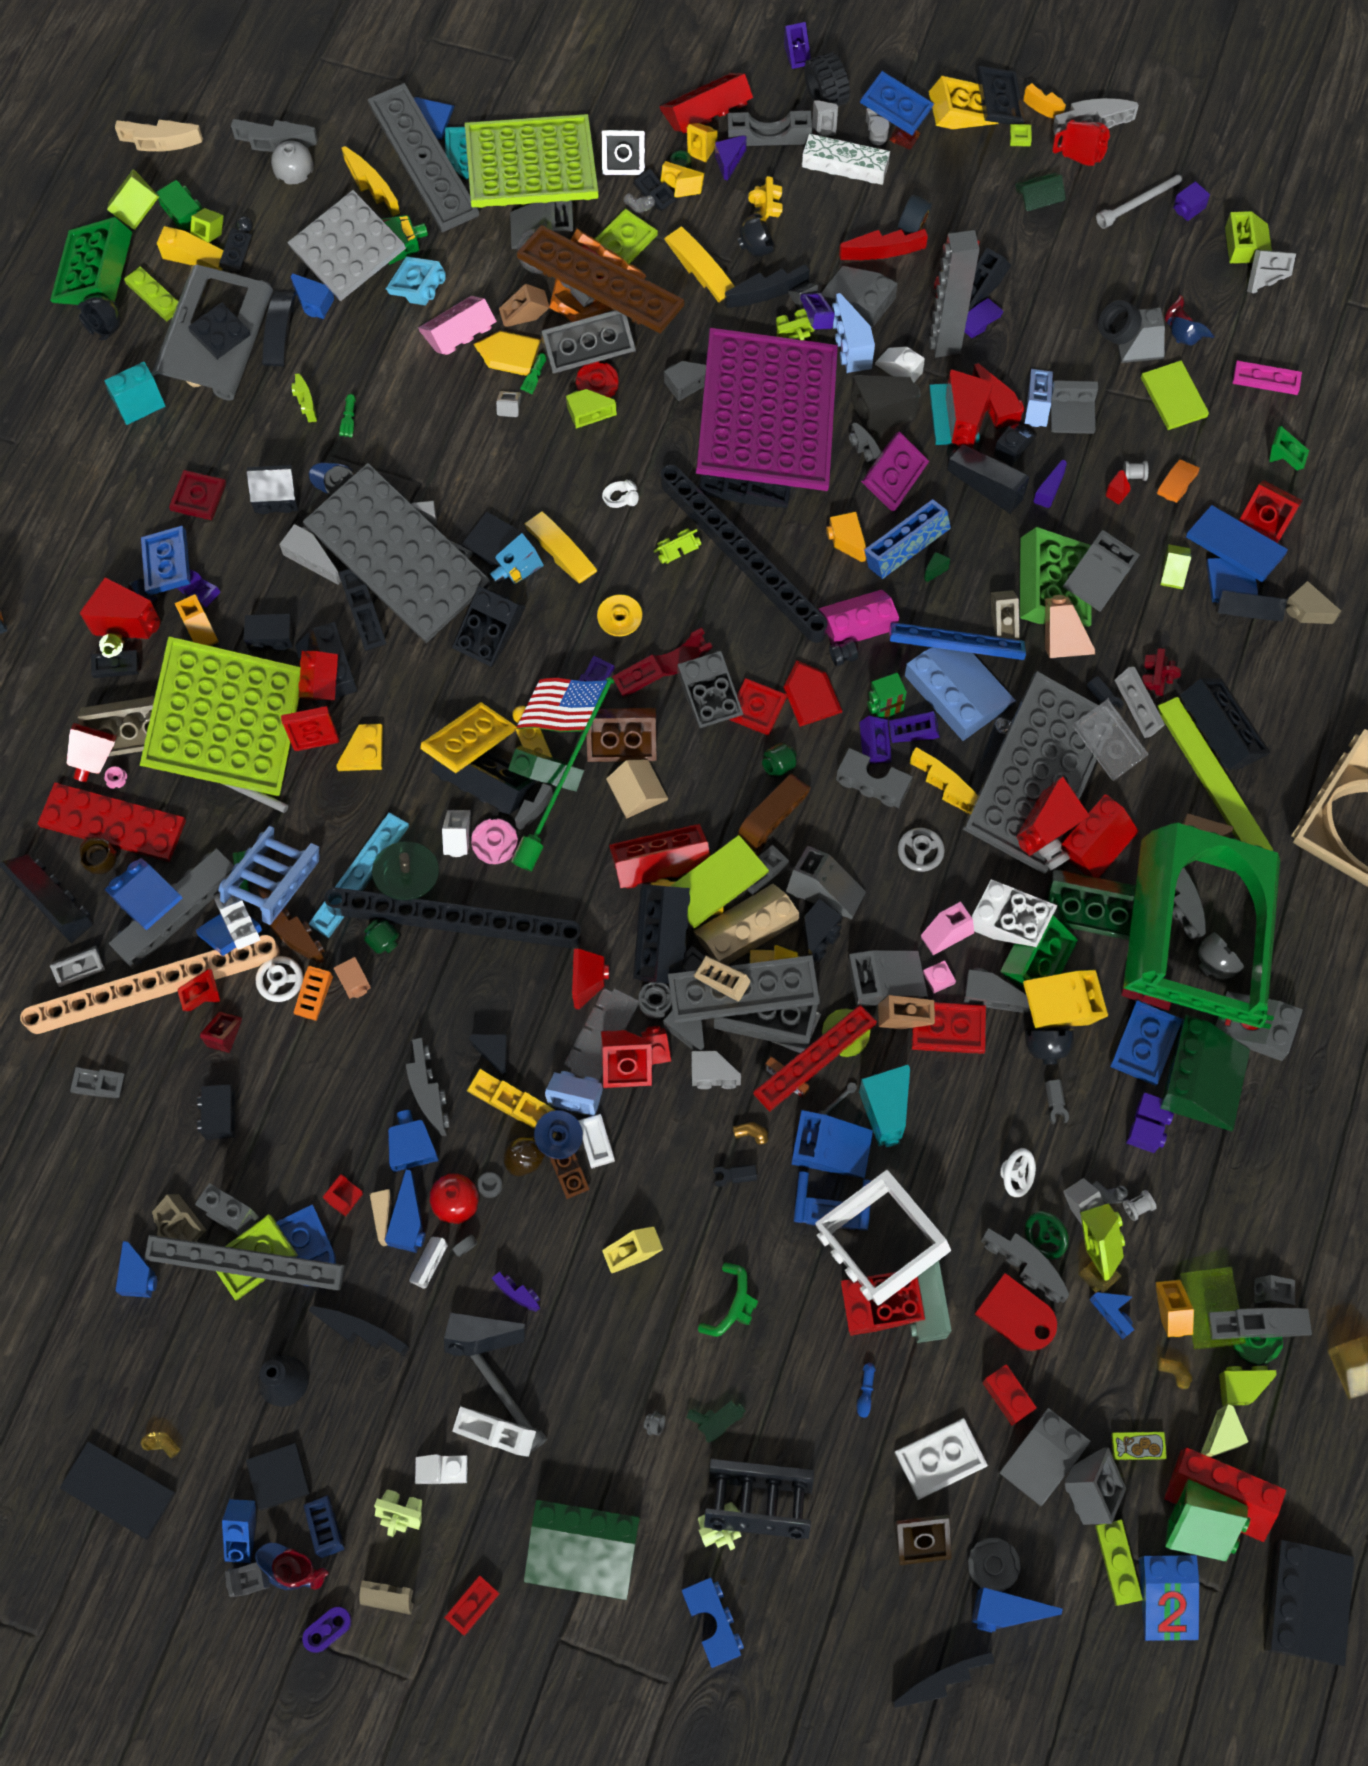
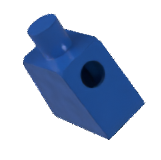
M411 1110L398 1112L399 1125L390 1127L388 1130L389 1163L393 1172L439 1161L423 1120L413 1121Z

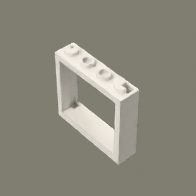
M888 1170L884 1171L815 1223L820 1232L817 1234V1237L824 1246L828 1244L833 1250L830 1253L837 1263L841 1264L843 1262L847 1266L845 1272L853 1282L858 1280L862 1285L859 1289L868 1301L873 1299L878 1306L951 1251L945 1237ZM889 1192L933 1245L875 1288L834 1238L832 1233Z

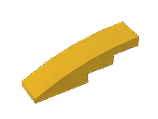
M346 146L342 147L345 163L360 191L369 189L376 204L384 201L392 217L400 214L396 197L376 170Z
M682 226L664 238L688 273L692 272L703 288L707 287L718 303L724 300L725 292L735 286L707 251Z
M540 512L524 523L526 529L539 540L541 547L553 556L555 563L579 584L597 572L594 565L546 514Z
M916 747L912 753L910 764L928 773L926 782L944 791L942 800L970 814L978 796L974 790L939 760Z
M481 1069L478 1070L466 1090L534 1129L538 1120L544 1114L556 1111L530 1094L521 1092L503 1080L499 1081Z

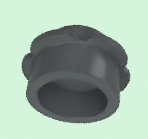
M657 1410L653 1414L649 1413L644 1422V1428L647 1429V1434L651 1436L653 1434L659 1436L665 1425V1416L659 1414Z

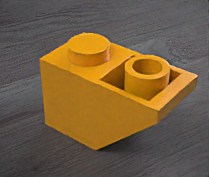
M196 594L174 603L193 642L207 646L219 642Z

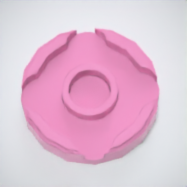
M488 819L477 825L472 833L471 843L474 853L480 860L488 864H499L506 862L514 855L518 845L516 830L503 819Z

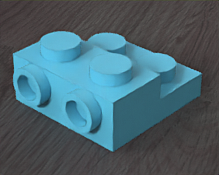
M406 256L386 287V290L391 295L406 297L409 303L426 306L429 300L434 299L435 290L438 285L445 282L446 272L439 261Z

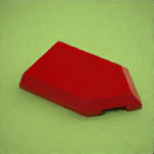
M796 661L783 688L799 727L842 713L826 672Z

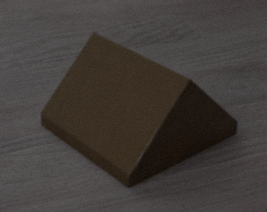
M949 1515L900 1520L894 1523L900 1565L952 1559Z

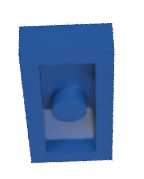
M1095 1293L1089 1300L1123 1340L1135 1329L1131 1326L1133 1322L1124 1312L1120 1313L1118 1309L1126 1304L1132 1296Z

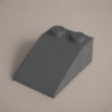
M842 266L821 294L827 303L832 305L836 301V294L841 293L870 327L873 328L896 299L898 283L880 273Z
M1048 1408L999 1474L1039 1506H1042L1091 1441Z

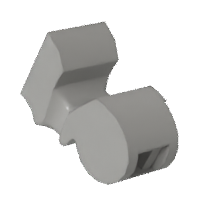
M867 108L866 123L870 131V142L874 145H882L888 139L889 121Z

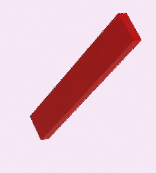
M859 1005L754 1091V1096L770 1112L874 1027L877 1021Z

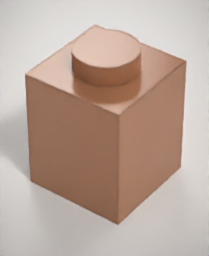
M355 957L334 967L349 999L361 997L371 988Z

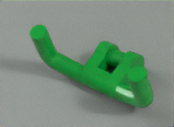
M728 1262L723 1264V1272L737 1275V1292L727 1316L717 1326L700 1323L698 1326L700 1333L718 1337L724 1334L735 1320L746 1325L750 1324L753 1308L756 1309L758 1300L747 1294V1271L740 1265Z

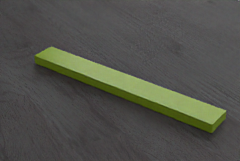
M1176 697L1157 706L1161 718L1226 823L1233 827L1232 832L1236 839L1273 851V848L1179 698Z

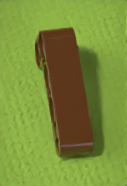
M790 774L744 820L739 829L738 835L756 856L762 851L768 836L806 798L811 789L810 786L793 774Z

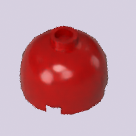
M458 1173L447 1174L440 1177L433 1184L430 1191V1206L433 1213L441 1221L460 1224L469 1220L477 1210L479 1193L475 1184L468 1177Z

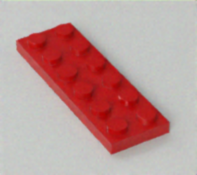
M54 783L37 824L41 828L86 840L91 837L104 838L115 848L170 862L186 820L184 817Z

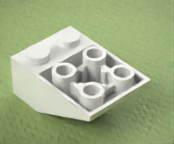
M991 879L972 915L974 931L995 940L1037 947L1057 905Z

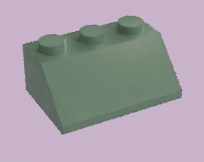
M938 1260L917 1276L925 1317L923 1321L909 1324L911 1337L916 1336L917 1343L947 1339L952 1331Z

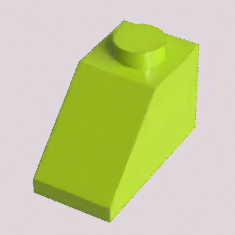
M588 389L574 391L566 396L567 408L576 429L617 415L614 399Z

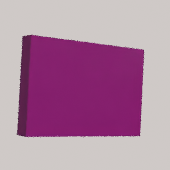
M899 431L894 434L861 482L886 507L894 511L927 466L929 460Z

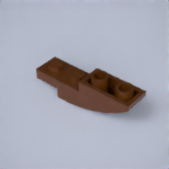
M262 886L257 888L263 899L269 898L273 891H269ZM286 907L283 908L272 924L269 925L272 931L297 953L318 963L324 962L325 960L321 953L325 951L318 940L313 942L309 936L313 932L307 922L301 923L297 916L292 919Z

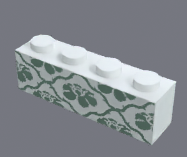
M809 134L803 152L802 167L883 185L889 165L890 151Z

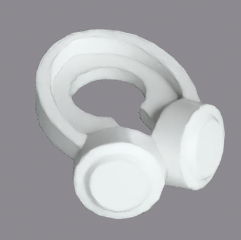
M626 479L625 481L614 482L608 485L603 491L602 498L607 506L619 508L626 504L635 506L638 503L639 496L636 492L637 486L632 481ZM614 491H628L619 500H611V494Z

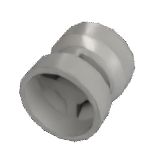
M1058 838L1038 850L1041 857L1046 858L1050 871L1070 859L1068 853L1062 850V844Z

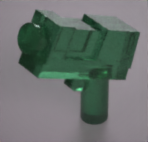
M731 1400L716 1414L709 1410L703 1415L690 1409L686 1418L701 1425L698 1427V1430L705 1435L706 1442L710 1443L724 1434L726 1429L736 1421L741 1420L746 1410L740 1403L735 1405Z

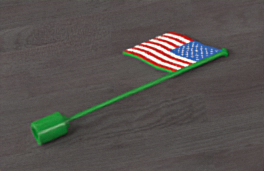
M607 677L606 681L586 682L562 678L541 679L519 721L517 730L538 728L558 732L583 731L535 834L522 837L511 860V863L522 869L532 872L544 846L541 844L542 840L538 836L611 683L614 684L612 677Z

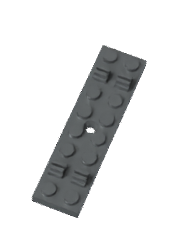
M403 83L367 99L368 105L441 232H445L478 217L479 211L477 207H471L469 193L432 132L406 84ZM422 154L427 155L425 158L419 157Z

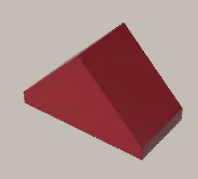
M219 1011L200 1033V1038L207 1047L230 1053L242 1018Z

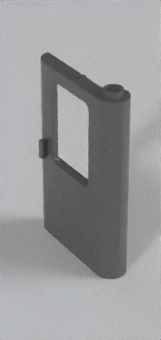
M193 265L151 374L153 376L161 374L213 388V392L217 397L228 401L233 400L273 294V288L264 280L258 281L201 265ZM210 278L248 288L237 318L250 330V336L218 360L189 332L188 328L193 320L205 285Z

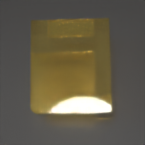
M1093 1261L1079 1273L1081 1278L1095 1293H1105L1122 1277L1115 1270L1111 1278L1105 1281Z

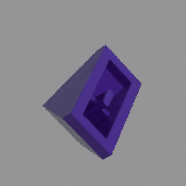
M806 22L785 26L784 48L791 69L803 67L806 61L811 59Z
M744 135L715 143V158L724 180L728 181L746 152L747 137Z

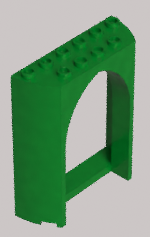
M1180 823L1161 827L1145 836L1141 840L1123 988L1262 1028L1266 1022L1280 873V857L1278 852ZM1195 860L1235 871L1247 886L1253 899L1256 911V936L1249 1003L1163 978L1166 975L1176 883L1182 868Z

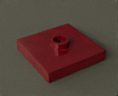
M183 470L169 508L174 512L213 520L226 486V481L222 478Z

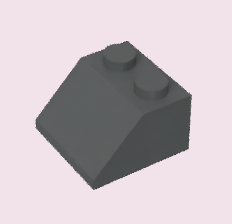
M1108 1447L1100 1449L1073 1465L1065 1479V1489L1070 1494L1074 1503V1509L1079 1514L1083 1525L1112 1524L1126 1487Z

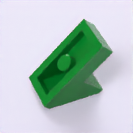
M1280 426L1273 441L1269 462L1284 459L1294 469L1301 470L1304 469L1309 450Z

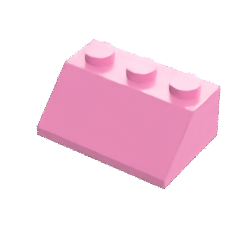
M470 296L421 325L418 329L437 353L448 355L454 352L456 346L460 343L466 344L472 341L475 334L490 330L492 328L491 325L496 320L484 298Z

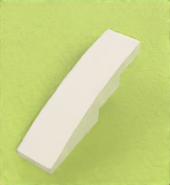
M220 893L213 896L237 949L260 941L242 899L232 895L226 903H222L220 901Z

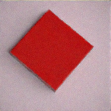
M745 678L737 694L743 715L729 720L769 736L787 699V694Z

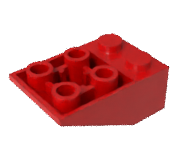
M896 1272L868 1276L867 1279L876 1288ZM918 1277L914 1278L879 1306L873 1299L868 1301L859 1289L862 1285L858 1280L855 1282L851 1279L841 1281L850 1336L877 1332L925 1320Z

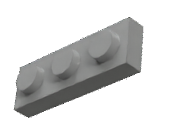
M1128 667L1115 679V682L1144 738L1151 737L1165 724L1136 668Z

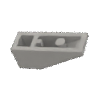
M294 524L279 544L283 555L339 585L341 580L338 571L314 534L308 528H301Z

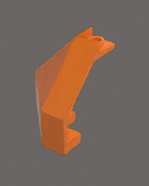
M576 229L571 241L581 247L583 245L587 246L602 258L642 279L646 278V275L640 269L627 263L624 258L601 245L596 239ZM555 280L549 307L567 317L570 322L614 310L596 299L591 305L584 308L570 293L569 288L564 287L560 280Z

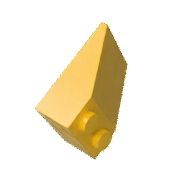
M941 76L929 91L930 100L934 103L932 109L936 126L960 129L999 124L984 120L979 86L976 83Z

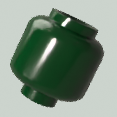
M777 743L763 753L762 766L764 770L776 777L786 774L796 766V751L785 743Z
M376 919L364 930L366 933L364 941L377 954H381L384 951L389 954L399 945L396 942L399 932L386 919L380 921Z

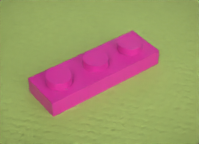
M1237 361L1232 384L1298 395L1302 372Z

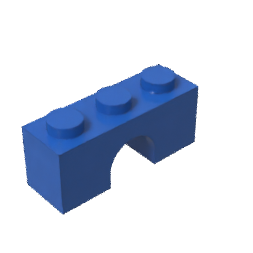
M709 1578L683 1589L682 1593L692 1617L700 1613H708L717 1622L716 1633L711 1638L702 1641L711 1668L741 1656L739 1650L743 1649L744 1646L739 1634L733 1635L729 1624L734 1621L729 1608L723 1609L719 1598L724 1596L718 1581L713 1583L712 1579Z

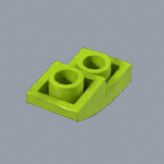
M295 374V383H292V394L297 396L298 402L301 404L302 414H306L308 422H317L316 411L309 388L302 376Z

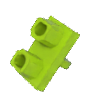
M805 309L795 312V321L789 322L786 315L777 317L776 337L804 340V338L810 337V332H814L815 329L812 328Z

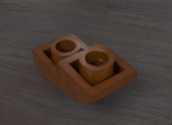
M575 1154L565 1159L550 1158L566 1199L590 1190Z

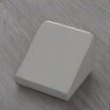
M500 391L497 398V415L518 417L521 393Z
M434 501L411 503L432 525H437Z

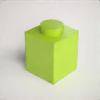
M206 208L192 215L190 234L208 243L222 235L223 215Z

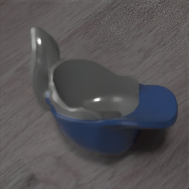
M317 463L309 470L310 482L317 489L328 495H333L355 475L351 468L339 463Z

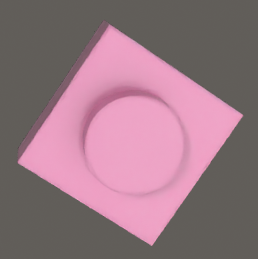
M945 961L923 970V975L933 993L952 986L956 982Z

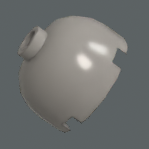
M294 140L282 142L275 148L272 154L271 165L275 177L278 180L279 178L284 180L286 184L304 182L308 179L307 175L314 170L312 156L308 148L300 142Z

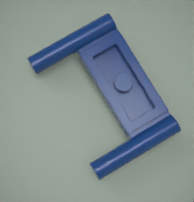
M799 1172L794 1222L816 1225L815 1223L843 1202L807 1198L809 1173ZM863 1180L862 1188L872 1180ZM870 1206L840 1228L868 1231Z

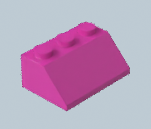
M883 590L819 608V612L827 620V634L832 645L836 643L839 645L843 644L848 639L858 642L888 633L890 623H898L899 621L892 598Z

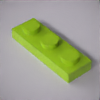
M137 268L124 278L125 283L166 322L173 317L178 301L143 268Z
M1122 1520L1114 1521L1112 1524L1096 1525L1095 1528L1115 1606L1142 1601L1143 1598Z

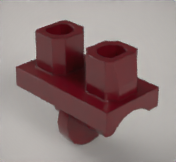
M1158 649L1157 654L1145 656L1146 670H1155V673L1143 674L1142 682L1147 690H1155L1156 696L1164 695L1165 681L1168 684H1173V679L1181 676V669L1175 667V661H1169L1168 666L1169 659L1165 656V649Z

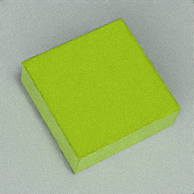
M1010 124V146H1031V125Z

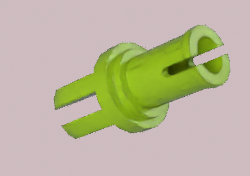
M110 633L102 637L99 644L103 652L102 655L112 657L122 651L124 640H122L120 633Z

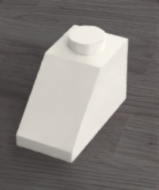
M908 347L888 348L875 362V365L910 388L923 373L925 358Z
M447 810L442 828L444 855L452 857L467 855L470 843V810Z

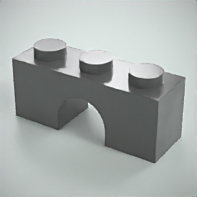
M849 748L837 771L836 780L844 787H853L859 790L866 797H875L881 800L888 807L895 806L900 808L911 786L913 776L891 767L889 773L884 778H873L867 773L870 757Z

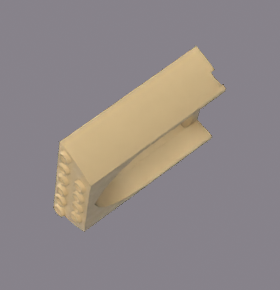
M1364 729L1360 736L1355 734L1348 745L1352 748L1349 754L1343 753L1291 836L1295 838L1293 843L1368 887V866L1359 861L1346 848L1338 836L1332 818V801L1348 794L1368 792V730Z

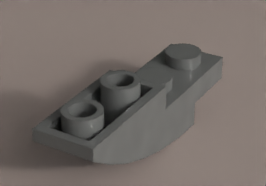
M233 119L231 124L235 139L250 142L252 150L274 152L280 143L293 140L300 142L307 148L318 143L315 128L308 125L275 120L273 126L236 119Z
M1183 867L1176 883L1172 916L1182 923L1186 935L1190 939H1194L1198 944L1206 934L1204 911L1196 887Z
M422 1038L412 1039L415 1063L406 1064L411 1089L419 1107L433 1128L441 1136H447L446 1128L450 1127L448 1113L443 1111V1104H447L445 1090L440 1089L438 1083H432L434 1082L433 1071L427 1065V1060L431 1059L429 1045H425Z
M988 1228L981 1240L988 1251L994 1254L1001 1253L1007 1257L1006 1261L1015 1267H1024L1020 1277L1024 1279L1023 1283L1030 1288L1037 1289L1038 1287L1046 1292L1045 1296L1056 1303L1059 1301L1064 1303L1069 1293L1055 1268L1039 1250L1016 1233L1011 1241Z
M1255 1308L1208 1313L1211 1340L1312 1335L1308 1309Z

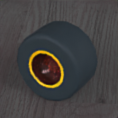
M913 194L902 212L898 223V230L902 229L903 233L907 235L922 230L929 216L932 203Z

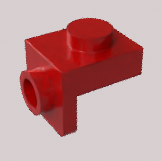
M652 1026L646 1028V1031L641 1032L642 1038L651 1041L652 1065L670 1062L671 1057L665 1028Z

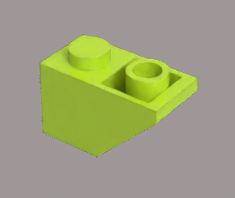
M1240 1366L1227 1367L1226 1371L1219 1374L1222 1406L1228 1404L1231 1406L1249 1405L1253 1403L1275 1378L1276 1370H1268L1267 1366H1254L1252 1371H1242Z

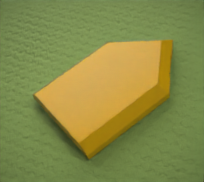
M498 331L474 343V346L483 357L488 368L527 376L531 373V368H533L541 339Z

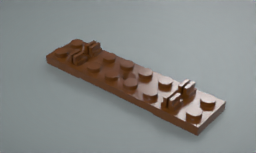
M542 225L517 251L518 259L543 271L545 276L560 280L630 317L632 322H636L638 325L643 324L660 334L684 306V299L638 277Z

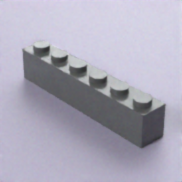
M217 848L213 852L207 853L202 858V862L195 868H190L178 883L171 885L183 899L147 930L132 919L128 927L113 936L109 945L133 970L213 899L214 895L220 893V883L230 876L234 865Z

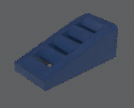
M327 1495L304 1504L315 1553L320 1558H324L344 1550L342 1536L329 1496ZM323 1508L326 1509L325 1512L313 1516L312 1512ZM328 1518V1522L316 1526L317 1522ZM331 1529V1532L319 1536V1533Z

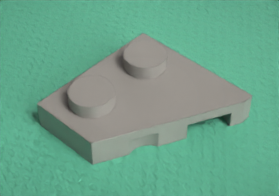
M1256 250L1247 292L1256 293L1258 292L1257 289L1265 285L1271 286L1278 280L1291 276L1296 254L1292 252Z

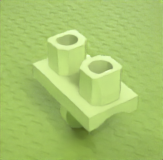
M386 1490L383 1497L376 1500L374 1505L376 1508L375 1516L382 1518L380 1525L389 1527L387 1535L391 1537L395 1535L396 1530L406 1532L407 1526L419 1530L422 1523V1500L409 1497L406 1507L397 1505L400 1494L392 1490Z
M732 1502L724 1507V1511L740 1512ZM705 1515L698 1518L700 1525L699 1533L705 1547L716 1543L718 1548L727 1544L730 1550L735 1549L733 1540L741 1537L740 1532L729 1530L715 1531L711 1528H704Z

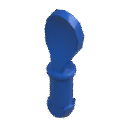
M872 1363L865 1364L863 1368L864 1376L863 1385L861 1386L863 1394L858 1399L856 1405L857 1413L860 1417L864 1418L870 1413L871 1391L874 1390L873 1379L876 1369Z

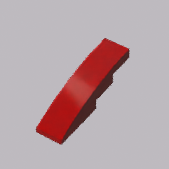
M902 229L882 236L880 231L876 230L841 243L839 258L840 260H873L905 255L925 249L928 234L925 229L904 235Z

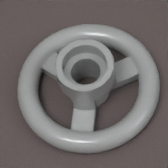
M914 828L907 831L901 837L898 844V854L905 866L914 871L925 872L932 870L941 863L944 857L945 849L942 839L937 833L927 828ZM915 835H921V836L916 837L915 839H912V838H911V837H913V836H915ZM906 844L913 848L917 855L916 864L906 856ZM918 846L925 847V850L918 849ZM937 848L938 851L935 859L923 865L924 856L930 850Z

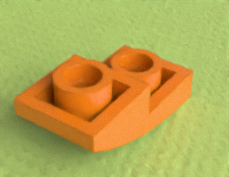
M1179 460L1164 479L1157 494L1177 503L1186 493L1188 485L1198 475L1200 468Z

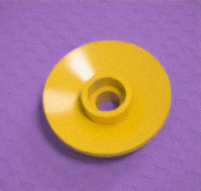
M614 595L601 603L597 612V619L600 627L606 633L613 636H626L633 633L640 626L642 610L635 599L626 595ZM618 617L624 618L622 621H617L616 619Z

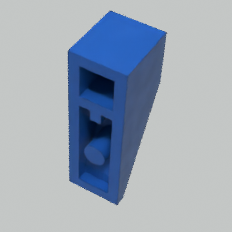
M406 1169L385 1242L390 1247L417 1253L418 1247H422L424 1244L426 1233L423 1232L414 1175L411 1170Z

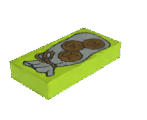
M1164 1432L1111 1434L1114 1460L1167 1459Z

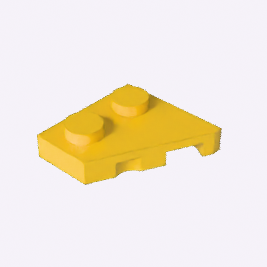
M382 724L358 725L337 763L338 771L382 770Z

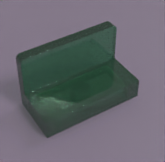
M1052 173L1015 184L1017 193L1023 194L1026 211L1038 209L1066 199L1061 174Z

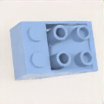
M838 293L836 294L835 303H832V310L835 313L832 328L837 330L835 339L836 345L841 347L842 351L840 352L841 365H845L847 373L872 369L875 343L871 327L843 295Z

